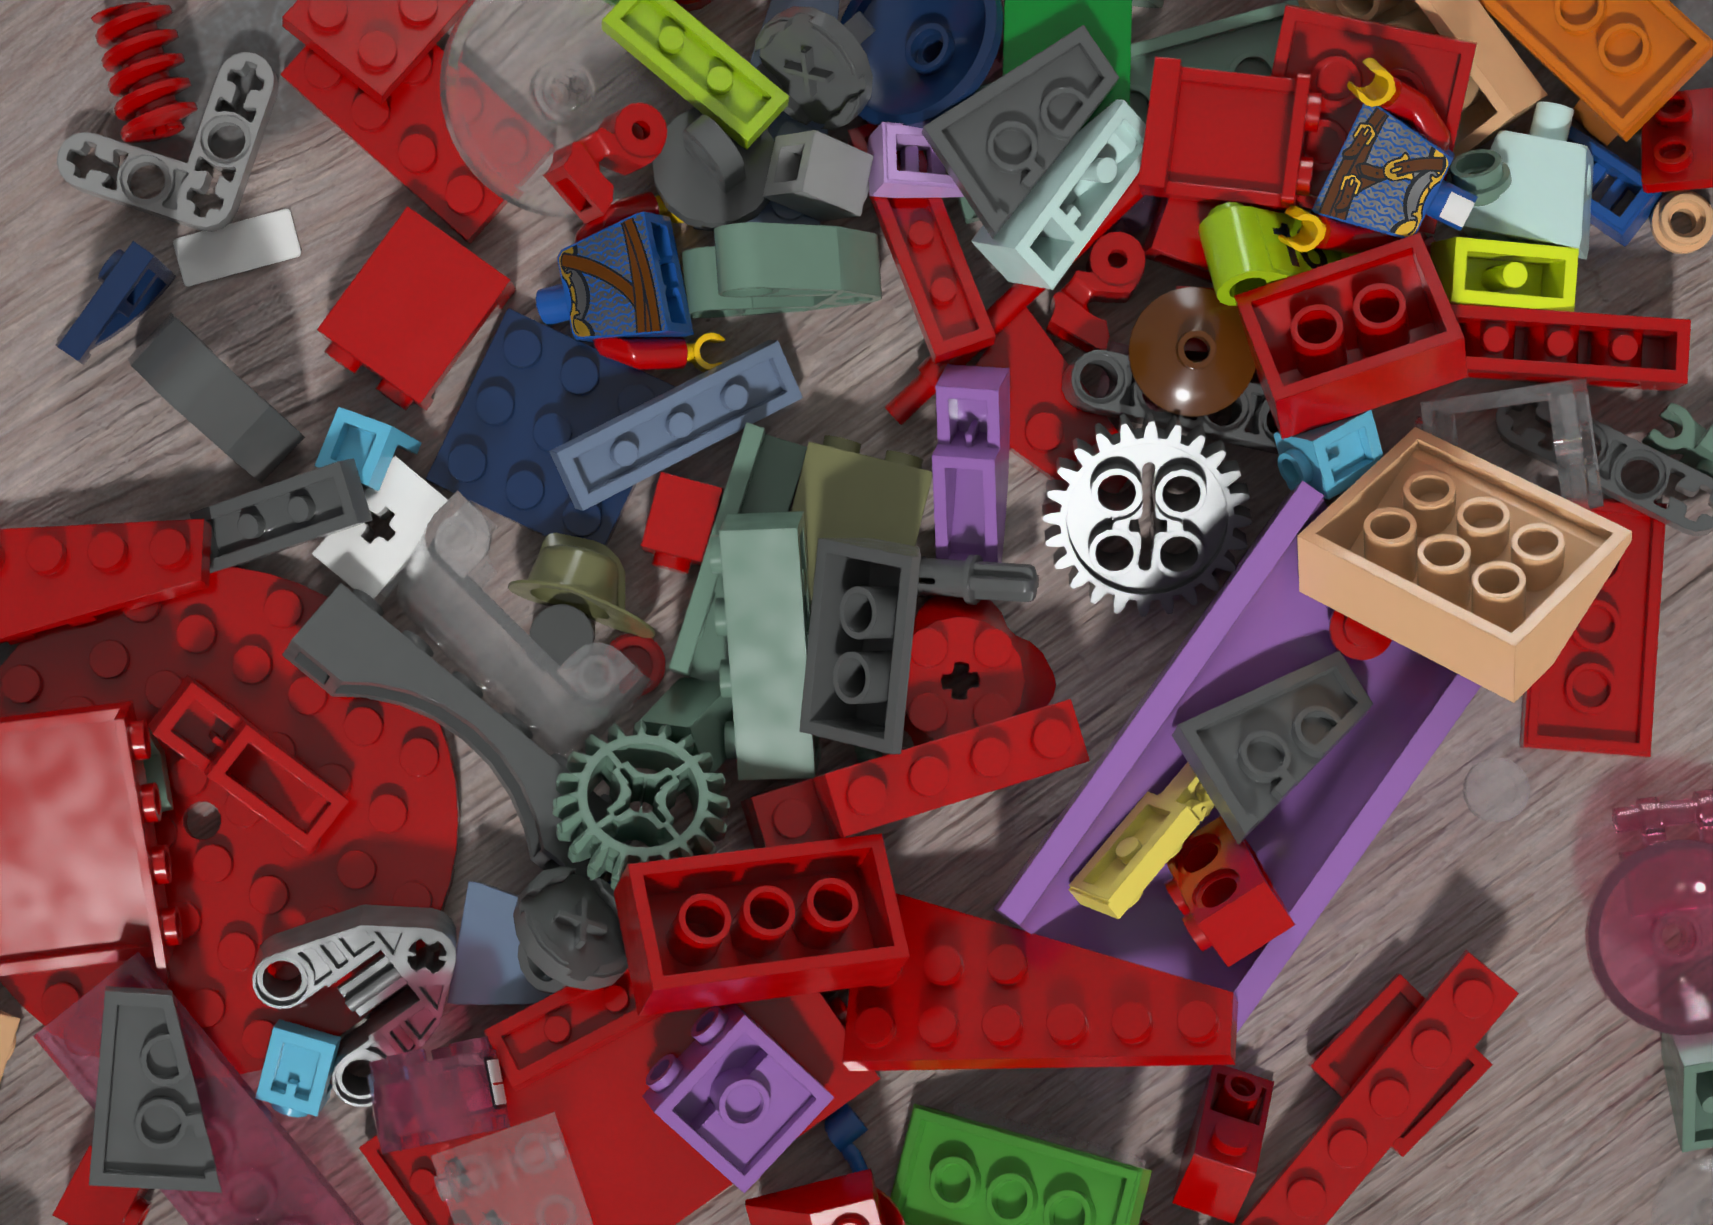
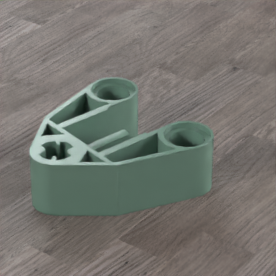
M762 222L734 223L714 228L715 246L692 248L682 252L684 287L691 318H720L805 312L870 303L882 299L878 235L871 232L827 225Z

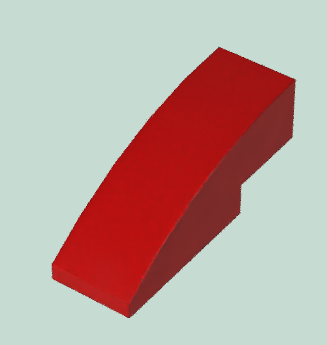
M189 675L184 678L148 724L154 736L202 770L209 779L308 852L312 850L349 802L344 795Z

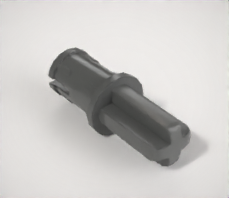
M969 555L966 560L937 559L921 556L919 572L921 582H918L917 597L963 598L967 605H977L981 599L1031 602L1036 598L1037 588L1039 587V575H1037L1035 567L1031 564L984 562L980 555Z

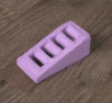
M881 122L869 136L867 151L873 155L868 180L870 196L886 198L964 197L951 176L946 174L945 167L922 135L923 128L905 126L903 123ZM918 150H926L927 173L919 172ZM896 151H900L901 171L897 170Z

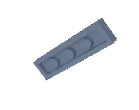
M769 339L549 452L575 509L584 511L744 429L746 422L753 424L803 397L779 341Z

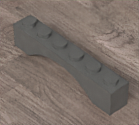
M340 583L293 637L282 656L331 696L362 697L400 705L436 721L461 738L489 765L510 796L525 832L531 861L542 870L561 866L576 868L573 874L581 875L588 879L587 867L591 858L576 863L571 862L568 858V850L573 842L559 841L556 829L557 824L563 819L557 818L552 814L553 800L561 796L555 789L557 777L561 773H570L567 768V758L557 753H553L551 756L531 740L533 738L531 730L520 719L507 712L500 715L481 699L483 692L473 680L457 671H454L452 674L449 673L432 658L434 655L433 650L422 638L408 630H404L401 633L382 617L384 615L382 607L370 595L359 589H354L351 592ZM592 791L588 798V805L597 823L605 818L606 809L613 804V801L609 795L602 794L599 796ZM627 840L622 843L630 845L633 840ZM605 870L599 878L603 879L608 871Z

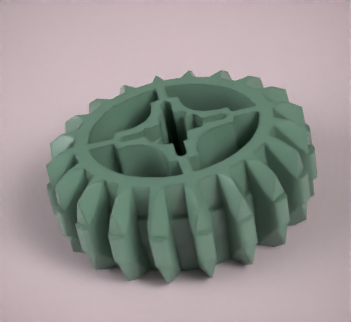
M642 719L635 723L633 735L625 736L623 730L614 723L608 729V743L591 734L585 741L586 754L573 751L567 758V768L570 773H561L556 780L555 789L561 796L553 800L552 814L557 818L563 819L557 824V838L559 841L573 842L568 850V858L572 863L591 858L587 867V876L591 881L600 877L605 870L612 873L610 887L615 890L627 864L715 854L716 847L713 842L723 840L725 837L727 824L720 818L728 815L730 801L728 797L719 795L724 790L726 782L723 773H708L712 768L714 760L710 751L695 756L691 755L695 744L691 734L682 738L677 744L670 741L671 728L668 723L661 726L658 736L646 735L647 727ZM635 768L655 770L658 773L644 774ZM604 780L610 787L609 797L613 804L606 809L605 818L596 823L589 809L588 798L594 788ZM685 792L692 805L694 819L688 828L679 835L673 828L674 818L669 810L675 806L676 797ZM639 801V812L629 808L630 803ZM644 802L653 806L651 812L643 813L642 805ZM638 840L644 842L648 847H635L623 844L622 842Z

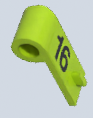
M1228 202L1213 208L1209 212L1208 217L1199 225L1198 230L1216 297L1220 303L1228 306H1236L1234 295L1358 253L1348 254L1314 248L1308 252H1299L1280 242L1278 235L1286 237L1295 236L1302 227V220L1294 219L1283 213L1244 206L1238 202Z

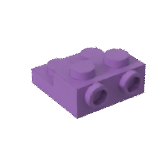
M728 1004L723 1010L718 1006L711 1007L698 1018L691 1030V1036L695 1040L678 1058L673 1054H668L652 1067L646 1077V1084L650 1088L642 1097L655 1114L745 1194L834 1099V1096L737 1004Z

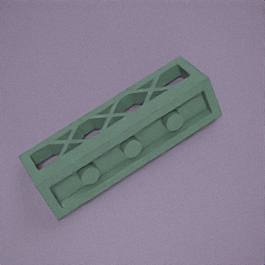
M746 422L711 535H719V530L727 514L789 512L798 486L807 447L767 435L765 428ZM710 539L669 669L673 673L702 681H720L721 659H729L727 636H717L715 600L718 597H724L723 575L713 574L711 570Z

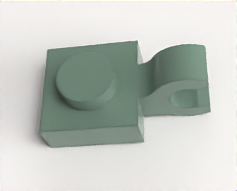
M1670 403L1661 411L1659 416L1672 425L1675 431L1674 438L1665 437L1661 432L1653 428L1644 436L1642 443L1667 456L1682 454L1680 462L1713 478V425L1706 430L1692 418L1685 408L1678 404Z

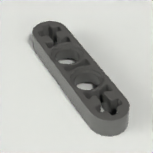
M1531 389L1515 390L1507 394L1499 403L1496 412L1497 432L1502 441L1510 447L1684 534L1702 536L1713 532V516L1701 514L1696 522L1689 520L1685 517L1687 505L1671 496L1667 509L1655 504L1665 493L1670 473L1682 478L1676 485V491L1688 497H1694L1699 489L1706 491L1710 494L1708 505L1713 509L1712 477L1538 391ZM1527 404L1536 407L1535 419L1551 429L1554 417L1557 416L1566 420L1556 432L1552 451H1547L1540 447L1546 441V434L1534 428L1528 427L1522 435L1514 433V420L1507 415L1509 411L1513 409L1522 412ZM1578 431L1593 434L1597 437L1601 446L1600 455L1595 461L1587 465L1572 463L1563 452L1564 441L1569 435ZM1641 459L1654 465L1658 472L1659 480L1653 490L1637 494L1625 488L1621 481V471L1627 463L1633 460Z

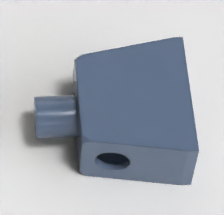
M468 882L457 944L456 964L447 1003L456 1005L535 1004L554 994L544 993L536 989L527 981L520 968L518 960L520 941L516 936L513 917L519 895L485 883Z

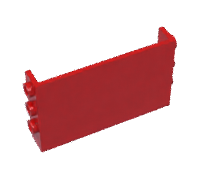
M821 992L736 1003L834 1096V1099L799 1136L880 1080V1075L877 1071H849L842 1062L847 1006L839 996L830 1003H828ZM721 1005L718 1007L723 1010L727 1005ZM711 1007L665 1013L517 1092L511 1087L499 1062L507 1108L465 1117L462 1112L459 1091H457L427 1113L434 1123L433 1126L427 1129V1132L435 1146L448 1161L456 1156L471 1176L470 1179L464 1182V1185L474 1202L484 1214L494 1209L504 1225H676L733 1184L655 1114L642 1097L650 1088L646 1084V1077L652 1067L668 1054H673L678 1058L695 1040L691 1036V1030L695 1022Z

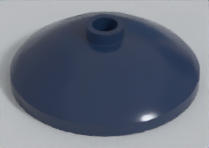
M851 0L840 21L844 25L860 11L876 29L873 34L860 44L867 54L873 75L871 98L859 116L877 127L881 122H891L923 128L931 121L971 97L983 83L994 63L1000 46L1003 30V11L1001 0Z

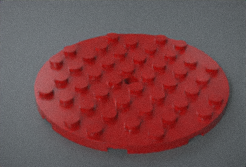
M230 567L210 573L209 588L133 610L123 607L96 615V621L72 627L69 624L38 632L36 633L37 638L21 642L0 666V717L133 701L136 721L146 720L147 725L184 678L189 675L349 800L316 845L308 852L209 779L202 770L156 737L165 751L174 809L162 812L161 821L154 822L157 844H166L171 857L172 881L169 884H164L168 907H178L182 922V944L175 945L167 968L157 969L155 957L0 976L1 984L23 1008L48 1029L74 1046L100 1058L106 986L172 990L194 1078L234 1076L262 1070L273 1027L279 1019L341 1037L342 1034L360 1023L385 1001L383 1000L359 1017L355 1011L352 1012L347 1007L345 998L337 988L339 984L382 955L383 952L380 950L331 986L327 987L325 985L294 1007L276 1009L267 1006L258 999L253 989L252 976L258 949L268 937L360 905L425 907L444 911L455 873L454 866L458 850V832L461 819L458 780L443 726L436 721L400 705L362 697L331 696L282 656L290 641L328 598L327 596L297 582L269 573ZM202 802L214 805L221 815L219 830L208 839L195 838L187 825L188 811ZM422 939L416 941V950L427 946ZM276 961L267 967L268 972L280 980H290L300 974L299 969L293 963L287 961Z

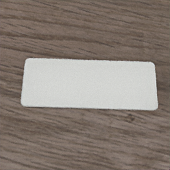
M289 209L231 223L217 231H201L179 237L173 241L183 283L187 287L293 259L301 255L300 245Z

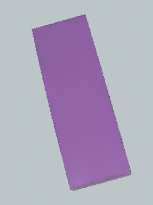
M947 364L935 386L938 444L932 454L936 558L966 560L969 555H980L984 562L1002 563L1010 449V368Z

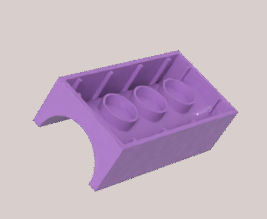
M1304 481L1299 483L1296 488L1285 496L1236 565V570L1229 575L993 908L994 911L1019 929L1027 931L1031 935L1034 933L1233 992L1238 1001L1237 1033L1481 687L1392 640L1389 647L1382 654L1372 659L1354 660L1343 655L1373 705L1352 730L1246 837V840L1258 855L1295 926L1230 967H1227L1213 946L1202 952L1189 934L1181 919L1184 915L1164 885V882L1173 877L1167 864L1163 866L1143 890V894L1137 903L1128 908L1120 919L1083 906L1068 890L1070 888L1069 884L1142 797L1147 792L1158 795L1164 791L1188 762L1172 737L1178 724L1338 651L1329 635V621L1334 609L1299 592L1297 535L1328 508L1324 502V495ZM1215 806L1209 816L1204 817L1203 821H1200L1191 834L1221 816Z

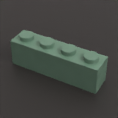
M804 511L727 514L719 530V535H711L710 538L711 570L713 574L723 575L724 597H718L715 600V627L717 636H727L729 659H721L720 691L722 698H732L734 721L725 722L724 744L726 758L737 759L738 780L815 778L821 760L820 737L799 732L811 617Z

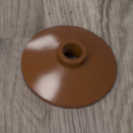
M1186 287L1161 295L1142 311L1133 326L1129 339V365L1139 389L1152 403L1176 415L1189 417L1204 416L1226 408L1245 391L1256 368L1237 306H1228L1220 303L1215 291L1211 289ZM1198 338L1206 344L1207 356L1203 361L1193 362L1186 357L1184 346L1188 339Z

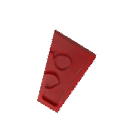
M1026 307L996 336L995 344L988 347L975 366L1010 368L1009 450L1050 480H1064L1057 472L1056 461L1061 457L1077 462L1078 459L1073 447V440L1075 438L1084 440L1091 446L1097 443L1095 425L1097 423L1102 424L1111 435L1119 432L1107 416L1084 412L1073 407L1066 400L1062 391V376L1069 364ZM1080 380V384H1081V386H1082V389H1083L1089 396H1091V394L1089 393V391L1086 389V387L1083 385V383H1082L1081 380ZM1112 475L1105 478L1099 487L1109 493H1119L1129 478L1122 475Z

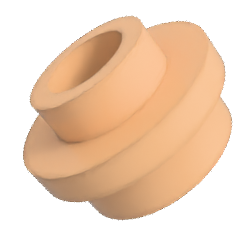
M1688 190L1671 192L1659 200L1652 211L1650 218L1652 234L1657 243L1669 252L1676 254L1695 252L1702 248L1713 235V209L1709 202L1696 192ZM1674 213H1683L1690 218L1692 227L1689 233L1681 234L1673 229L1671 218Z

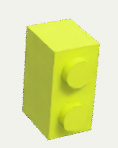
M1453 237L1431 243L1430 257L1450 304L1574 312L1579 249Z

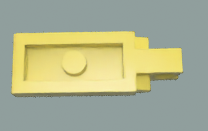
M1188 762L1164 791L1158 795L1147 792L1069 884L1070 888L1068 890L1081 905L1120 919L1128 908L1137 903L1143 894V890L1168 860L1181 850L1184 841L1199 825L1200 821H1203L1204 817L1209 816L1215 805Z

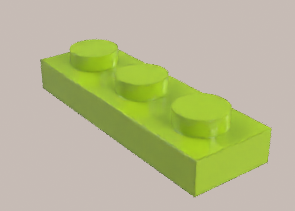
M620 0L602 19L601 30L702 114L714 120L727 135L745 150L755 142L788 106L789 95L674 0Z

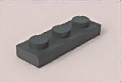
M354 458L337 461L189 513L191 519H205L212 526L210 573L236 567L372 521Z

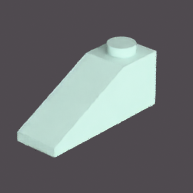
M1115 100L1074 136L993 239L984 225H982L971 242L1008 282L1053 290L1140 172L1146 124L1125 100Z

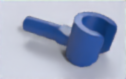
M846 1103L826 1118L824 1129L831 1142L842 1153L854 1173L868 1169L860 1150L853 1143L868 1128Z

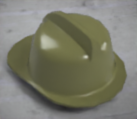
M560 533L548 534L543 540L540 552L527 580L511 581L508 584V589L512 593L524 599L547 606L558 604L573 606L582 611L587 618L627 634L631 633L642 638H653L656 635L653 627L625 610V570L619 558L606 545L594 540Z

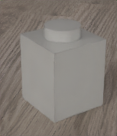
M817 130L776 136L763 197L819 221L860 217L863 203L869 192L868 180L873 155Z

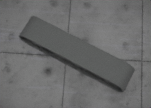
M1093 350L1074 359L1063 373L1062 391L1066 400L1073 407L1084 412L1119 419L1120 415L1126 414L1130 422L1143 424L1147 411H1152L1155 417L1156 428L1165 429L1173 415H1176L1167 411H1154L1145 404L1142 391L1133 378L1128 355L1107 350ZM1087 364H1095L1107 373L1109 388L1106 395L1102 398L1089 396L1082 389L1080 374L1083 367ZM1249 383L1241 396L1231 404L1232 415L1225 426L1212 423L1207 415L1196 417L1178 415L1181 423V433L1188 434L1200 424L1204 427L1206 439L1222 440L1224 443L1278 454L1274 435L1267 426V414L1270 407L1259 384Z

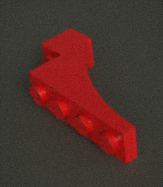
M1068 699L901 750V754H888L741 801V805L755 849L839 839L1086 763L1090 759L1072 701Z

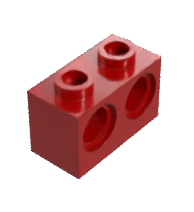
M1221 816L1191 834L1184 841L1181 850L1166 863L1173 877L1164 882V885L1184 915L1181 919L1186 929L1202 952L1213 946L1227 967L1235 964L1295 926L1256 852L1246 838L1240 844L1237 843Z

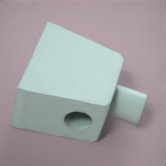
M1537 102L1529 135L1501 130L1497 133L1490 150L1497 152L1501 156L1502 162L1508 165L1512 182L1510 187L1493 203L1484 206H1473L1462 228L1468 237L1571 247L1579 249L1578 258L1587 259L1594 161L1588 146L1567 142L1574 114L1572 108L1552 102Z

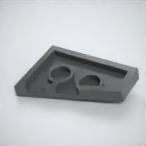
M1082 25L923 127L922 135L992 239L1113 89L1119 76L1085 26Z
M1337 651L1178 724L1172 737L1235 840L1240 844L1367 714L1373 703L1341 652Z
M105 987L89 1185L222 1193L172 990Z

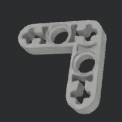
M241 52L232 55L224 61L218 72L187 163L96 133L81 132L73 134L66 139L58 150L57 165L59 173L66 182L82 193L199 231L213 232L223 229L232 223L238 212L276 101L279 87L276 73L265 58L256 53ZM250 68H255L256 76L264 86L261 91L250 90L243 106L248 114H255L253 121L248 122L244 117L235 112L221 111L225 103L236 110L241 97V91L233 83V79L236 75L246 77ZM236 126L244 132L245 146L241 153L230 159H222L215 156L211 149V139L214 133L221 127ZM91 147L96 148L95 155L103 163L119 168V156H127L118 170L117 189H109L115 180L104 172L89 170L86 178H81V170L73 164L75 156H87ZM207 162L221 172L235 173L231 182L219 176L215 194L223 201L221 209H209L206 217H199L200 209L192 202V198L195 193L205 195L213 179L208 171H201L203 163ZM148 165L160 168L165 177V184L161 193L150 199H141L135 196L131 188V180L134 173L141 167Z

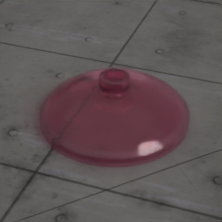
M1667 840L1653 843L1634 851L1609 871L1600 883L1590 904L1585 928V943L1589 965L1594 978L1607 999L1622 1014L1648 1029L1673 1035H1699L1713 1032V844L1697 840ZM1670 924L1677 926L1681 933L1680 942L1674 948H1668L1662 940L1663 930Z

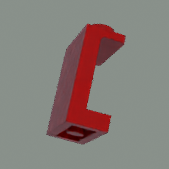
M1155 56L1138 182L1141 195L1217 204L1238 202L1244 206L1286 211L1290 206H1296L1297 195H1310L1314 157L1302 156L1305 131L1318 132L1322 104V93L1311 92V74L1298 73L1297 79L1191 68L1183 67L1181 59Z
M407 206L317 330L330 342L324 352L353 374L363 365L381 378L375 389L405 411L412 402L427 411L434 401L431 396L494 309L498 307L502 310L516 291V288L509 278Z

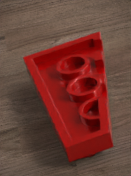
M205 519L0 529V643L8 642L10 645L37 638L36 633L69 624L75 627L96 621V615L123 607L133 610L209 588L212 526Z

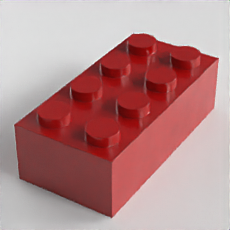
M882 833L627 864L614 890L638 1016L891 983L910 957Z

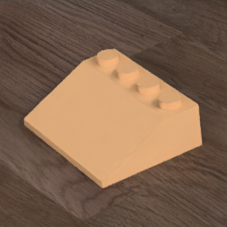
M1414 427L1297 535L1299 592L1515 703L1554 664L1631 543L1632 531L1428 432Z

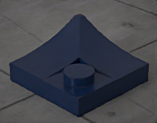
M132 241L125 252L121 249L116 250L106 261L98 275V281L102 285L70 330L59 339L55 346L85 365L91 356L89 353L91 349L110 340L145 313L166 291L176 275L158 258L134 241Z

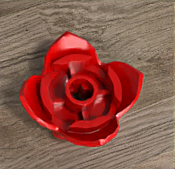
M935 596L929 599L918 611L914 621L904 730L911 736L914 746L1049 705L1054 696L1056 681L1044 654L1032 642L1011 632L1007 627L1002 612L991 600L981 599L977 605H967L963 598ZM959 664L967 666L968 675L976 674L978 679V687L968 689L966 699L963 700L951 698L952 689L943 690L941 683L942 676L952 675L954 665Z

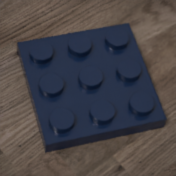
M508 308L430 468L426 480L546 537L548 534L560 533L594 540L607 546L636 484L584 511L575 509L549 451L676 386L642 370L601 356L597 349Z

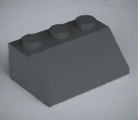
M818 538L799 732L888 754H901L921 562L919 547L875 538Z

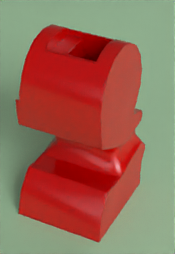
M642 102L631 103L605 117L599 125V129L581 137L578 141H574L556 150L553 153V162L543 176L584 224L605 215L613 201L614 185L600 172L599 165L622 175H628L650 164L658 157L665 145L667 138L666 122L661 113L652 105Z
M1110 232L1101 236L1092 247L1086 264V272L1077 270L1071 280L1054 294L1049 306L1051 319L1046 332L1085 354L1093 350H1106L1110 337L1107 322L1092 315L1087 305L1091 302L1126 303L1130 299L1144 274L1145 252L1140 242L1132 235L1124 232Z

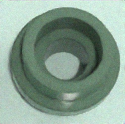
M1476 149L1462 153L1452 161L1450 173L1446 181L1478 196L1474 206H1484L1496 201L1510 187L1512 178L1508 165L1502 162L1501 156L1497 152L1489 149Z

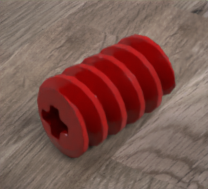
M149 2L122 4L102 10L91 17L94 23L102 25L95 35L98 45L108 49L101 60L103 67L106 71L115 74L108 82L109 91L112 95L122 98L116 103L114 111L118 119L128 122L120 132L124 142L144 143L176 135L185 129L182 119L198 110L195 102L177 101L176 99L177 94L192 85L189 78L170 76L169 71L183 64L185 58L182 53H164L163 47L179 38L176 29H158L157 22L169 17L173 13L169 5H155Z

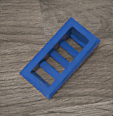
M1571 126L1567 142L1588 146L1593 156L1592 194L1607 174L1615 179L1599 202L1591 198L1590 223L1626 247L1652 214L1655 205L1662 199V192L1645 193L1642 188L1640 170ZM1630 190L1636 197L1619 217L1612 210L1626 192Z

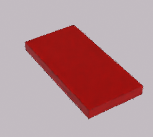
M1558 495L1631 530L1632 541L1554 664L1523 694L1519 748L1643 758L1651 757L1666 524L1616 499ZM1655 503L1656 505L1664 509H1667V503Z

